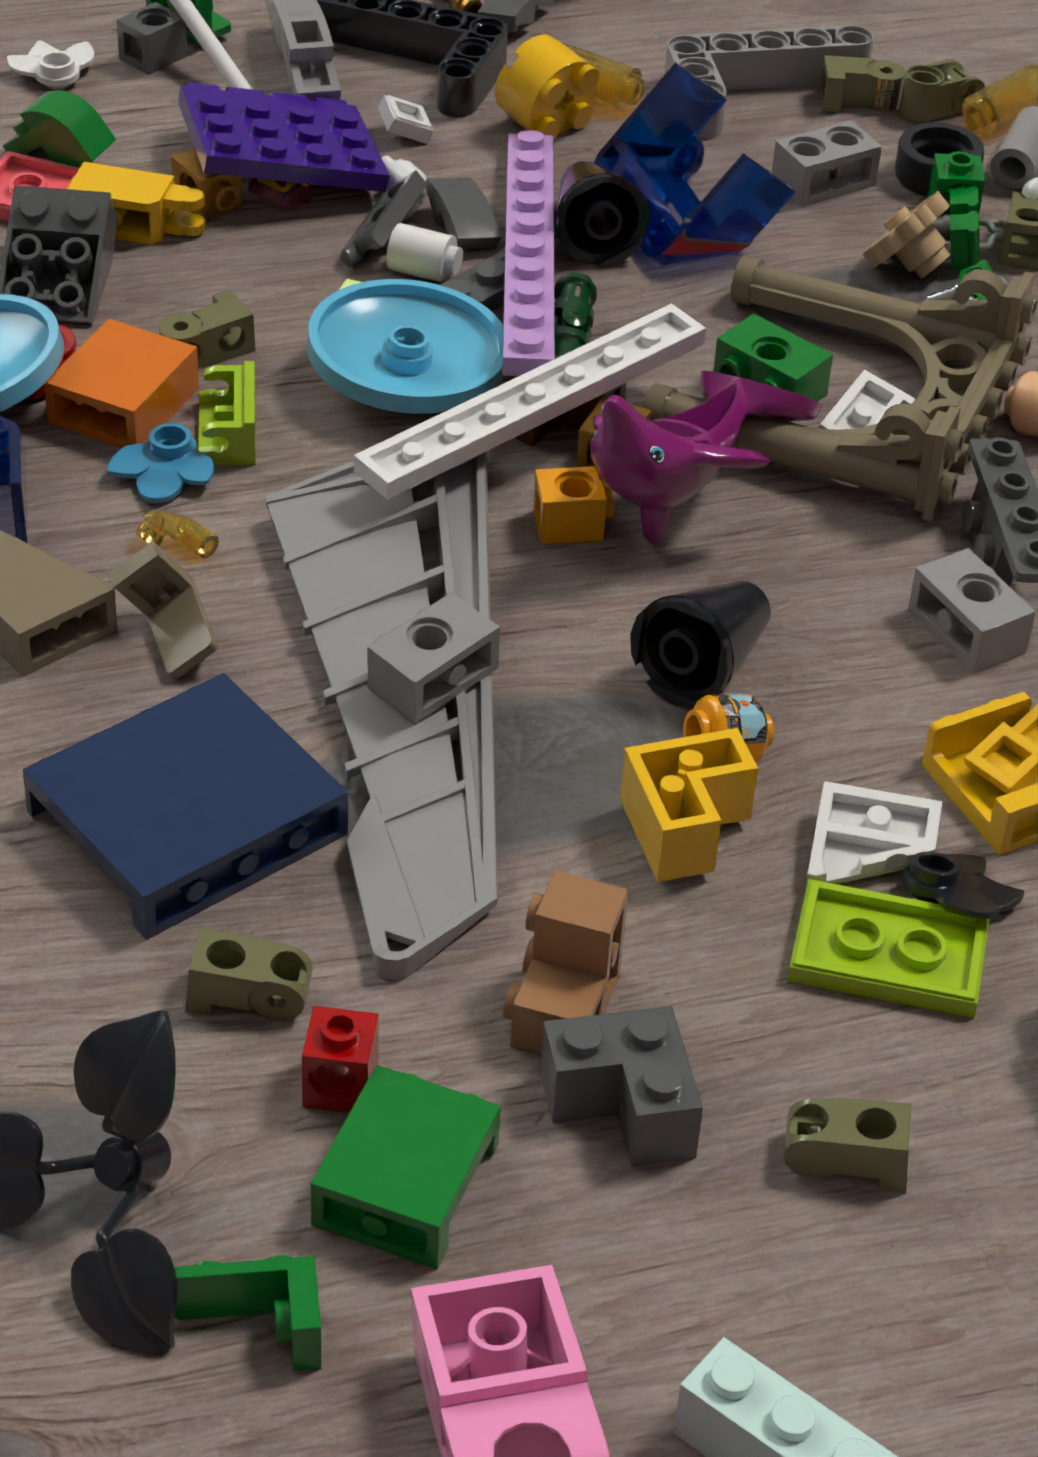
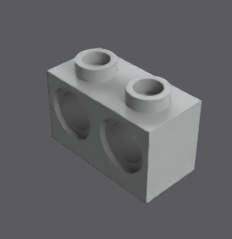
M852 120L775 141L771 180L800 207L876 186L882 146Z

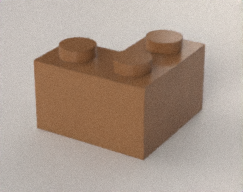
M554 870L545 893H534L525 922V929L534 932V936L531 937L523 961L522 970L526 974L522 983L512 981L503 1009V1018L512 1020L510 1047L541 1055L544 1021L605 1014L620 976L628 889Z

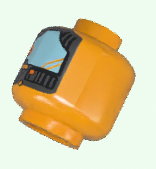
M744 693L709 694L699 699L694 708L688 711L683 724V737L738 728L755 763L758 764L765 754L766 748L773 741L774 726L770 715L765 713L763 706L754 696Z

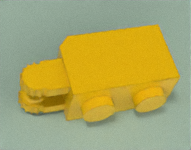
M83 162L67 188L72 190L111 192L118 219L117 240L151 245L161 242L166 233L193 237L203 234L206 229L204 216L188 212L202 209L205 203L203 191L195 189V187L189 188V186L176 185L172 175Z

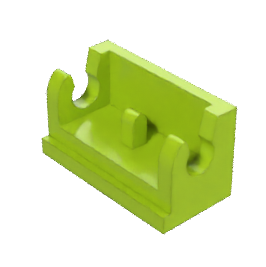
M244 361V365H215L208 367L203 372L204 380H223L228 383V387L223 390L208 389L199 391L198 451L209 456L213 461V465H256L255 361Z

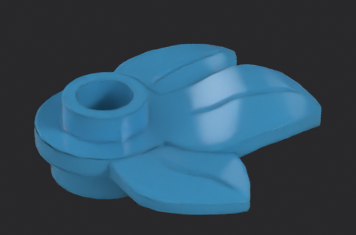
M165 423L153 428L145 443L127 445L120 449L108 463L107 473L113 477L136 479V487L140 498L149 503L157 504L173 500L180 494L185 483L190 485H207L213 477L214 465L209 456L197 450L196 440L191 436V432L187 427L177 423Z

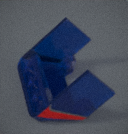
M676 62L603 146L594 160L595 164L631 180L642 191L647 200L651 218L650 224L647 226L642 238L643 243L640 249L646 256L660 265L731 255L742 251L751 245L755 237L796 192L792 186L743 153L702 201L699 200L687 183L688 179L700 169L703 163L704 146L697 135L727 100L722 94Z

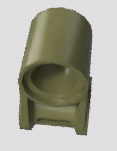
M946 59L927 65H914L906 70L898 112L907 121L920 124L954 115L968 114L980 105L984 98L986 87L984 82L976 76H968L964 73L962 65L955 59Z

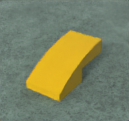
M1038 704L1013 727L1002 722L964 757V764L1006 794L1038 782Z

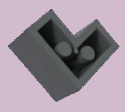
M672 1006L544 1021L540 1075L553 1123L617 1115L631 1167L696 1158L703 1106Z

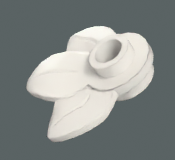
M39 40L29 51L28 55L7 56V63L10 69L18 74L36 77L40 83L48 88L62 90L68 88L79 79L80 70L93 63L94 50L87 41L72 45L65 51H60Z

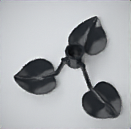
M159 1010L132 1019L103 1025L91 1032L78 1048L73 1069L78 1098L88 1111L104 1116L102 1121L103 1131L114 1135V1137L108 1138L101 1143L97 1153L56 1161H41L43 1135L39 1126L25 1115L16 1112L0 1111V1227H14L26 1223L38 1213L45 1197V1187L41 1175L94 1168V1173L102 1184L114 1191H126V1195L96 1233V1242L99 1249L85 1252L79 1255L73 1262L71 1268V1289L77 1310L93 1331L117 1346L147 1353L165 1352L175 1347L173 1333L177 1303L175 1268L166 1247L158 1238L148 1232L131 1228L119 1231L113 1236L112 1234L134 1204L148 1196V1189L145 1184L164 1177L171 1164L170 1146L165 1137L158 1131L165 1124L173 1104L176 1077L175 1045L168 1012Z

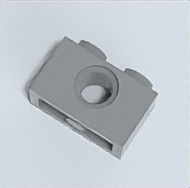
M969 548L915 568L908 609L973 674L1027 653L1036 611Z
M451 592L434 604L425 606L414 617L392 631L380 635L372 644L367 646L368 688L416 724L499 668L500 626Z

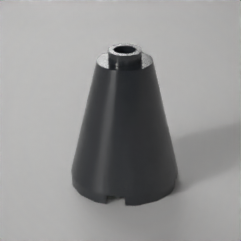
M590 161L576 162L568 167L561 179L555 218L556 232L566 251L572 258L578 261L594 263L595 266L600 267L623 262L638 251L643 243L642 238L647 226L650 224L651 218L647 200L639 187L631 180Z
M737 581L661 597L650 603L636 616L630 633L631 655L635 665L641 663L650 677L646 683L653 692L670 703L689 707L695 706L702 697L709 694H720L727 687L770 620L771 608L769 601L758 586L747 581Z

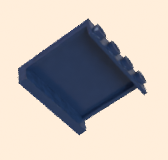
M225 673L196 685L181 694L22 769L26 806L29 815L33 817L48 810L131 899L133 926L146 940L348 835V791Z

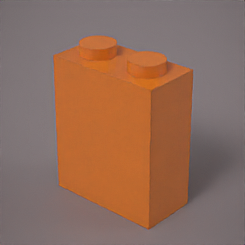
M108 319L44 384L48 424L121 449L127 445L145 443L149 438L151 430L158 425L165 424L199 389L197 346Z

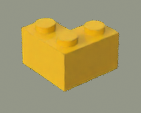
M738 728L624 748L620 801L657 882L715 872L721 825L751 819L758 767Z

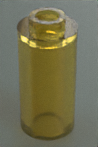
M563 43L598 70L599 79L593 101L622 111H627L632 105H637L640 102L645 90V82L642 79L640 69Z
M1033 64L1026 65L967 96L962 108L967 126L973 132L981 136H987L1012 123L1022 109L1029 106H1038V66Z

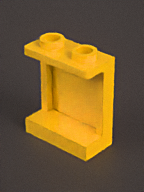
M1025 692L1002 699H995L985 705L955 715H948L932 722L928 729L922 760L924 769L999 856L1038 842V782L1006 794L964 764V757L1002 722L1013 727L1030 711L1032 699Z

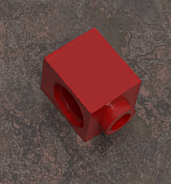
M313 1006L302 1052V1107L350 1113L376 1064L378 1065V1013Z

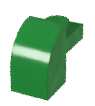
M55 90L42 95L20 114L22 119L12 127L16 135L7 141L3 148L6 152L11 151L26 155L42 146L53 162L80 168L83 162L91 163L116 141V138L98 112L88 102L73 93Z

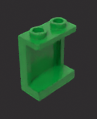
M376 1064L310 1183L311 1226L438 1270L448 1250L449 1223L483 1155L493 1156L498 1147L501 1106L485 1101L475 1094L461 1093L425 1081L417 1075L406 1072L401 1073Z

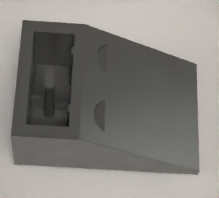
M14 185L0 271V294L17 295L36 300L48 307L60 324L92 326L112 265L118 226L111 192Z

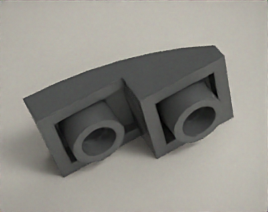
M486 0L479 9L478 14L500 19L507 24L508 32H518V25L534 23V16L538 12L539 5L554 4V0Z
M471 178L426 179L427 186L425 188L435 222L445 223L447 233L456 237L457 247L462 249L497 247L501 234L496 219L484 194Z

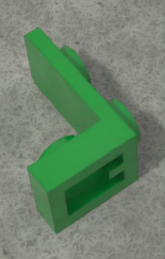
M278 1255L265 1260L229 1263L203 1261L195 1265L175 1267L177 1279L175 1318L177 1320L275 1313L277 1344L291 1343L293 1371L322 1369L321 1320L315 1256L292 1258L290 1256Z

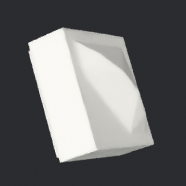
M384 95L378 106V111L387 132L427 144L433 133V128L423 106L390 95Z

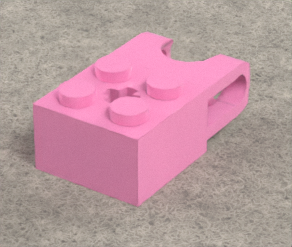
M553 1265L411 1288L413 1351L441 1457H610L606 1439L587 1384V1369Z

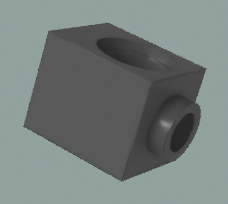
M157 2L118 19L119 59L150 75L187 57V30L185 22L178 13Z

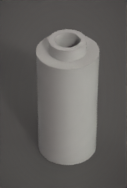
M1038 106L1026 107L1017 114L991 160L990 170L992 176L1003 187L1021 189L1029 180L1034 178L1038 170Z

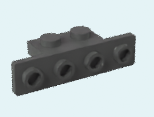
M999 437L992 439H970L967 450L978 481L972 500H967L964 504L962 525L964 531L970 533L974 544V554L987 566L991 567L1009 587L1013 577L1017 582L1038 583V489L1022 447L1018 441Z

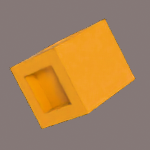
M595 466L535 469L533 515L540 545L604 541L605 519H613L614 496L612 490L603 486Z

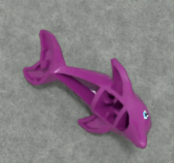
M703 370L700 374L699 387L701 394L707 398V401L669 417L649 421L618 395L610 396L601 406L602 414L593 417V426L596 430L590 444L591 458L599 479L608 489L629 502L640 506L643 535L649 543L654 544L661 541L668 527L674 507L687 502L716 478L723 467L749 469L768 466L770 460L759 452L733 448L746 415L760 414L793 422L808 421L818 417L823 404L770 385Z

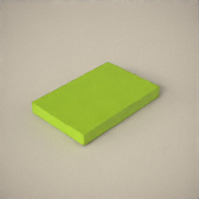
M808 879L787 982L974 1018L979 998L990 918H972L949 910L942 904Z

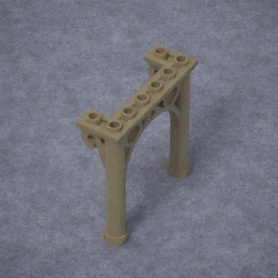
M743 255L736 266L730 291L732 302L750 307L757 304L867 332L887 339L912 356L922 371L925 385L922 392L911 405H893L884 412L877 424L861 428L842 430L820 429L760 414L746 415L740 427L733 448L757 451L773 463L915 501L914 510L923 512L922 520L932 522L942 503L948 505L951 503L958 483V474L965 476L969 469L971 458L967 448L970 439L985 438L989 418L996 419L999 413L1003 391L1007 392L1013 386L1018 365L1024 366L1027 361L1032 337L1025 335L1026 324L1032 323L1038 306V295L1032 294L1035 273L1025 271L1022 278L1013 276L1006 287L1004 281L995 273L987 270H974L966 274L961 280L954 294L955 300H923L922 304L767 266L764 259ZM973 293H980L987 300H969ZM958 360L966 362L971 366L965 369H952L943 365V363ZM654 383L645 397L642 408L651 410L650 420H656L682 413L707 400L680 393L674 387ZM959 391H966L963 396L955 393Z

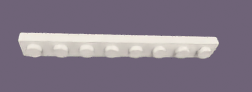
M671 303L355 454L354 473L388 500L704 345L706 328Z

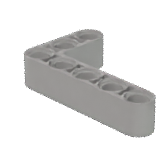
M856 25L677 35L667 41L664 85L686 134L698 139H712L719 136L723 130L726 91L819 85L824 55L871 58L874 35L867 28Z

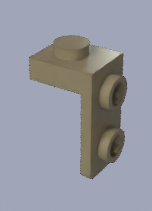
M154 541L109 573L113 587L147 616L165 669L173 678H179L218 649L216 638L193 577Z

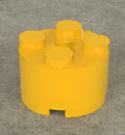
M547 34L532 37L521 44L514 52L519 57L512 67L509 68L504 65L499 73L495 87V100L498 106L524 129L539 131L544 135H552L553 140L558 134L573 127L575 129L585 127L593 116L591 104L597 89L598 70L562 42Z

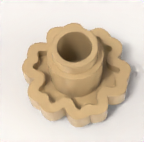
M937 191L911 212L906 206L902 207L883 223L887 231L870 245L862 255L875 268L895 254L909 273L914 270L920 279L950 256V253L944 247L947 243L946 240L932 224L950 205Z

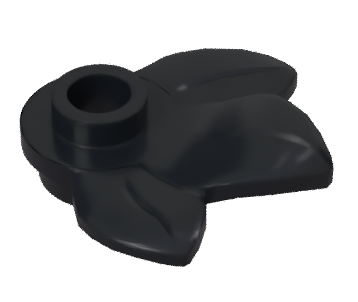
M920 852L912 857L911 864L903 870L902 883L912 892L916 899L942 904L949 910L972 918L988 919L998 917V912H1005L1014 908L1024 897V890L1006 886L984 875L986 859L981 856Z

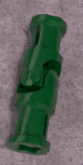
M571 272L566 276L560 277L555 284V356L565 355L591 342V328L594 321L592 306L597 299V287L592 282V279L583 273ZM576 286H580L579 297L575 296Z

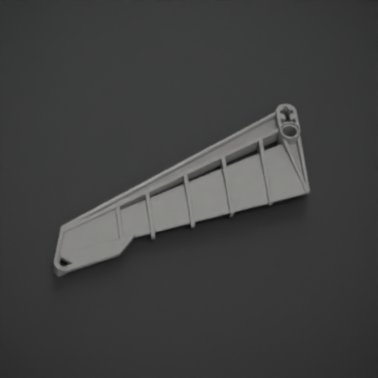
M487 451L388 500L354 473V460L265 496L266 508H268L284 553V569L290 570L307 619L302 622L304 636L312 634L331 687L323 690L325 706L333 703L337 704L356 759L345 763L346 778L362 774L370 797L347 839V851L375 971L384 980L399 981L409 977L498 903L492 673L454 698L456 718L447 720L444 704L414 724L368 688L367 646L372 644L380 635L392 631L414 617L422 608L430 605V597L443 594V597L453 592L491 620ZM436 527L440 566L424 572L418 531ZM458 740L462 773V780L457 782L451 746V742ZM386 938L407 944L410 947L403 951H390Z

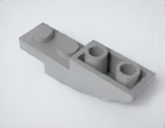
M265 0L280 60H285L293 94L307 96L308 100L313 101L314 97L341 100V88L333 62L334 45L317 0Z

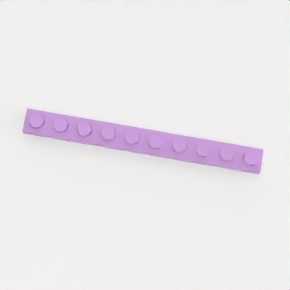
M535 130L508 134L502 376H521L555 359L553 136L544 135Z

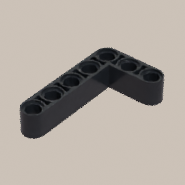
M317 0L325 17L332 42L438 65L437 108L442 114L449 117L459 118L472 115L493 88L499 73L507 63L508 26L504 21L497 18L415 0Z

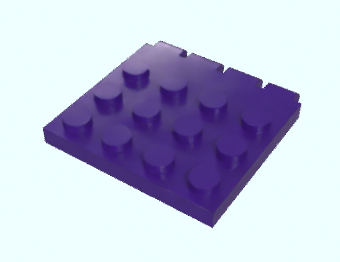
M187 82L186 86H180L178 104L204 173L386 192L390 177L386 166L357 107L347 105L345 100L314 97L313 101H311L304 95L270 92L268 96L261 90L226 87V90H221L219 85Z

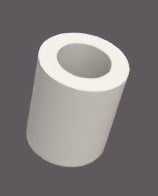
M398 223L388 243L386 255L387 268L392 271L444 283L451 275L456 276L462 263L463 250L461 247H457V239L453 235Z

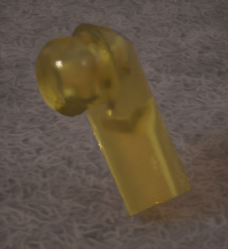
M152 509L144 513L142 516L145 519L136 527V535L148 544L154 541L160 546L167 534L203 559L212 556L219 544L217 535L192 518L159 509Z

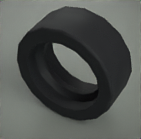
M928 122L914 125L906 129L899 138L895 162L896 177L907 188L916 193L928 195L935 153L966 152L971 155L981 156L983 164V142L971 131L949 123ZM955 185L951 189L960 188L963 185Z

